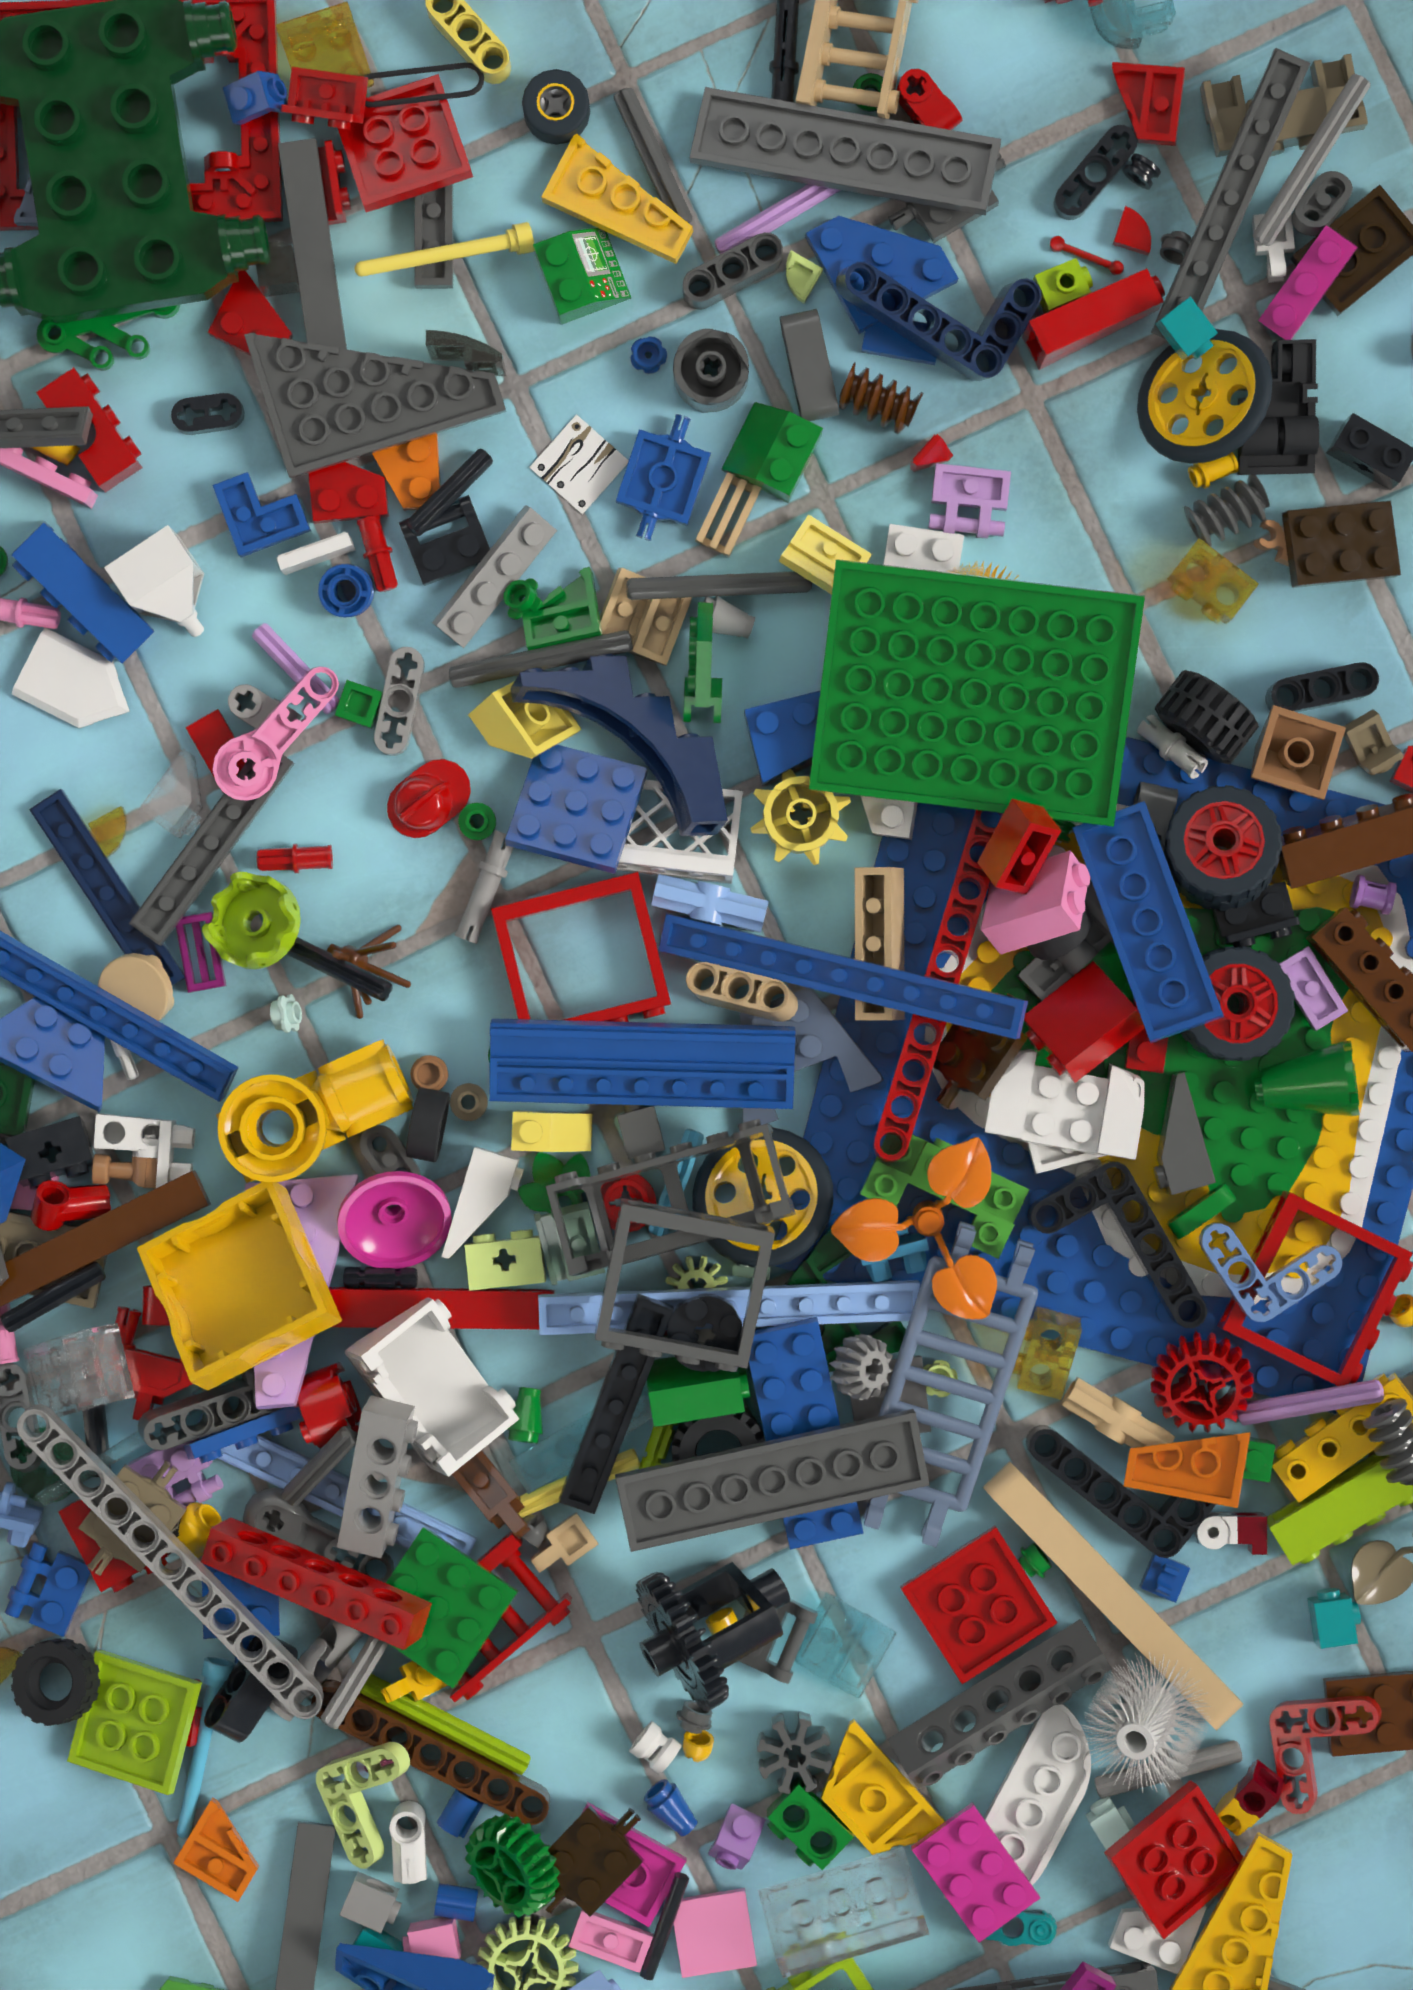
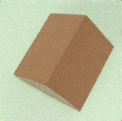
M1273 705L1255 745L1251 778L1324 800L1346 727Z

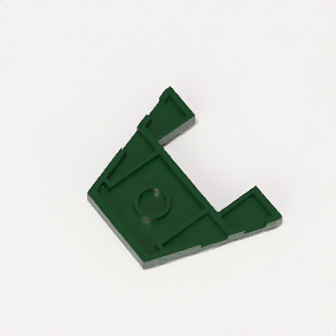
M832 1225L784 1285L827 1284L823 1274L853 1255L832 1234ZM890 1321L869 1335L886 1343V1351L892 1354L899 1352L906 1329L901 1321ZM854 1323L819 1324L829 1372L835 1371V1368L829 1364L835 1361L837 1357L834 1348L843 1347L844 1338L855 1337V1335L861 1334Z

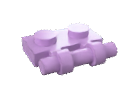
M936 463L931 503L945 504L946 510L945 515L930 514L928 528L943 530V533L955 534V531L974 533L977 538L988 539L989 535L1003 537L1005 522L991 520L992 510H1007L1011 471ZM958 506L980 508L979 518L957 517Z
M199 1438L166 1450H152L129 1462L127 1465L140 1475L153 1478L165 1460L170 1462L171 1465L163 1477H165L173 1465L178 1471L165 1488L171 1497L183 1506L196 1501L202 1503L212 1498V1493L223 1488V1482L217 1474L206 1479L201 1471L209 1467L213 1462L212 1460L201 1464L199 1457L190 1460L187 1458L183 1445L199 1440ZM187 1478L191 1488L177 1494L172 1485Z

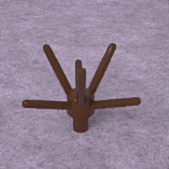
M395 925L359 949L351 945H346L342 948L331 944L326 950L336 959L350 962L405 988L411 986L410 981L368 963L367 955L396 948L395 942H383L400 932L402 929L400 925ZM351 987L356 1017L361 1019L364 1015L361 997L366 1005H370L372 1000L369 995Z

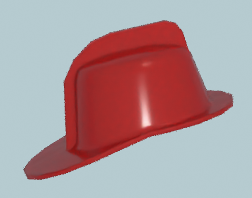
M445 759L432 760L415 770L390 793L387 813L392 826L402 835L411 838L426 837L436 832L455 817L468 802L471 788L470 780L465 770L457 763Z

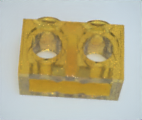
M1200 538L1191 546L1167 578L1172 583L1170 588L1174 593L1186 601H1189L1190 598L1195 600L1202 606L1200 610L1202 614L1217 624L1220 621L1225 624L1230 622L1259 585L1258 582ZM1189 564H1197L1202 567L1204 571L1203 581L1194 582L1188 578L1186 568ZM1219 587H1228L1232 590L1234 594L1233 604L1224 605L1218 601L1216 592Z
M1036 1307L1034 1317L1030 1318L1023 1339L1027 1340L1023 1353L1019 1352L1012 1374L1017 1375V1389L1059 1400L1062 1399L1082 1332L1080 1317ZM1046 1330H1055L1060 1333L1059 1337L1054 1340H1046L1041 1337V1334ZM1037 1364H1044L1050 1368L1044 1374H1036L1030 1370Z

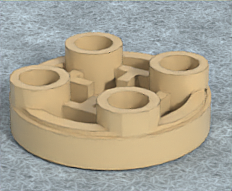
M137 953L122 955L111 961L103 969L99 977L98 987L158 1021L164 1018L174 1006L170 978L157 956Z

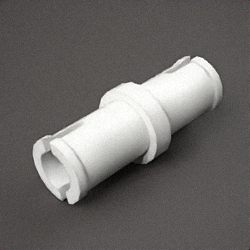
M1155 715L1146 717L1150 725L1144 720L1141 722L1137 733L1159 750V755L1165 761L1171 760L1191 779L1199 776L1195 769L1199 770L1200 773L1204 772L1208 765V760L1186 744V738L1181 733H1173Z

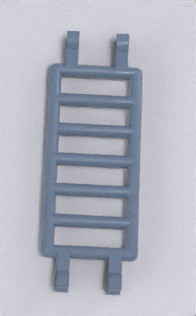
M960 1221L950 1253L954 1263L960 1257L968 1255L976 1235L975 1225ZM1018 1239L1007 1278L996 1275L997 1291L1021 1298L1014 1319L990 1312L989 1316L984 1319L972 1320L961 1318L948 1312L938 1303L932 1290L933 1275L938 1270L948 1266L944 1258L938 1256L932 1257L928 1262L878 1416L914 1409L917 1422L974 1439L967 1460L922 1446L925 1463L962 1474L956 1495L928 1486L898 1492L905 1496L932 1503L921 1532L923 1544L937 1547L948 1509L963 1512L968 1507L1038 1297V1289L1036 1287L1023 1283L1035 1252L1033 1243ZM929 1309L1009 1333L1003 1354L922 1330ZM917 1344L996 1368L997 1372L991 1390L911 1366ZM909 1380L986 1404L979 1425L899 1401L905 1381ZM889 1495L869 1500L863 1519H865L864 1526L879 1530Z

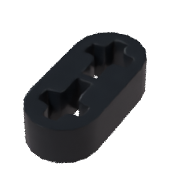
M230 393L197 396L179 400L173 406L171 418L178 430L186 435L231 430L238 427L244 419V408L237 397ZM228 402L231 408H236V412L230 414V420L225 421L222 415H211V412L222 410L223 403ZM191 407L194 413H205L204 417L194 418L193 425L188 426L184 420H180V416L186 414V408Z

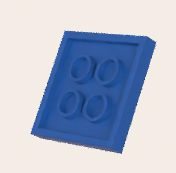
M555 745L532 759L505 838L506 846L615 874L646 781L647 768Z

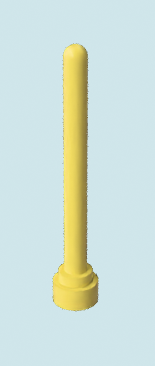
M524 222L513 224L512 229L506 230L505 234L359 261L356 263L354 270L358 276L363 277L509 249V252H517L518 255L534 252V239L530 224Z

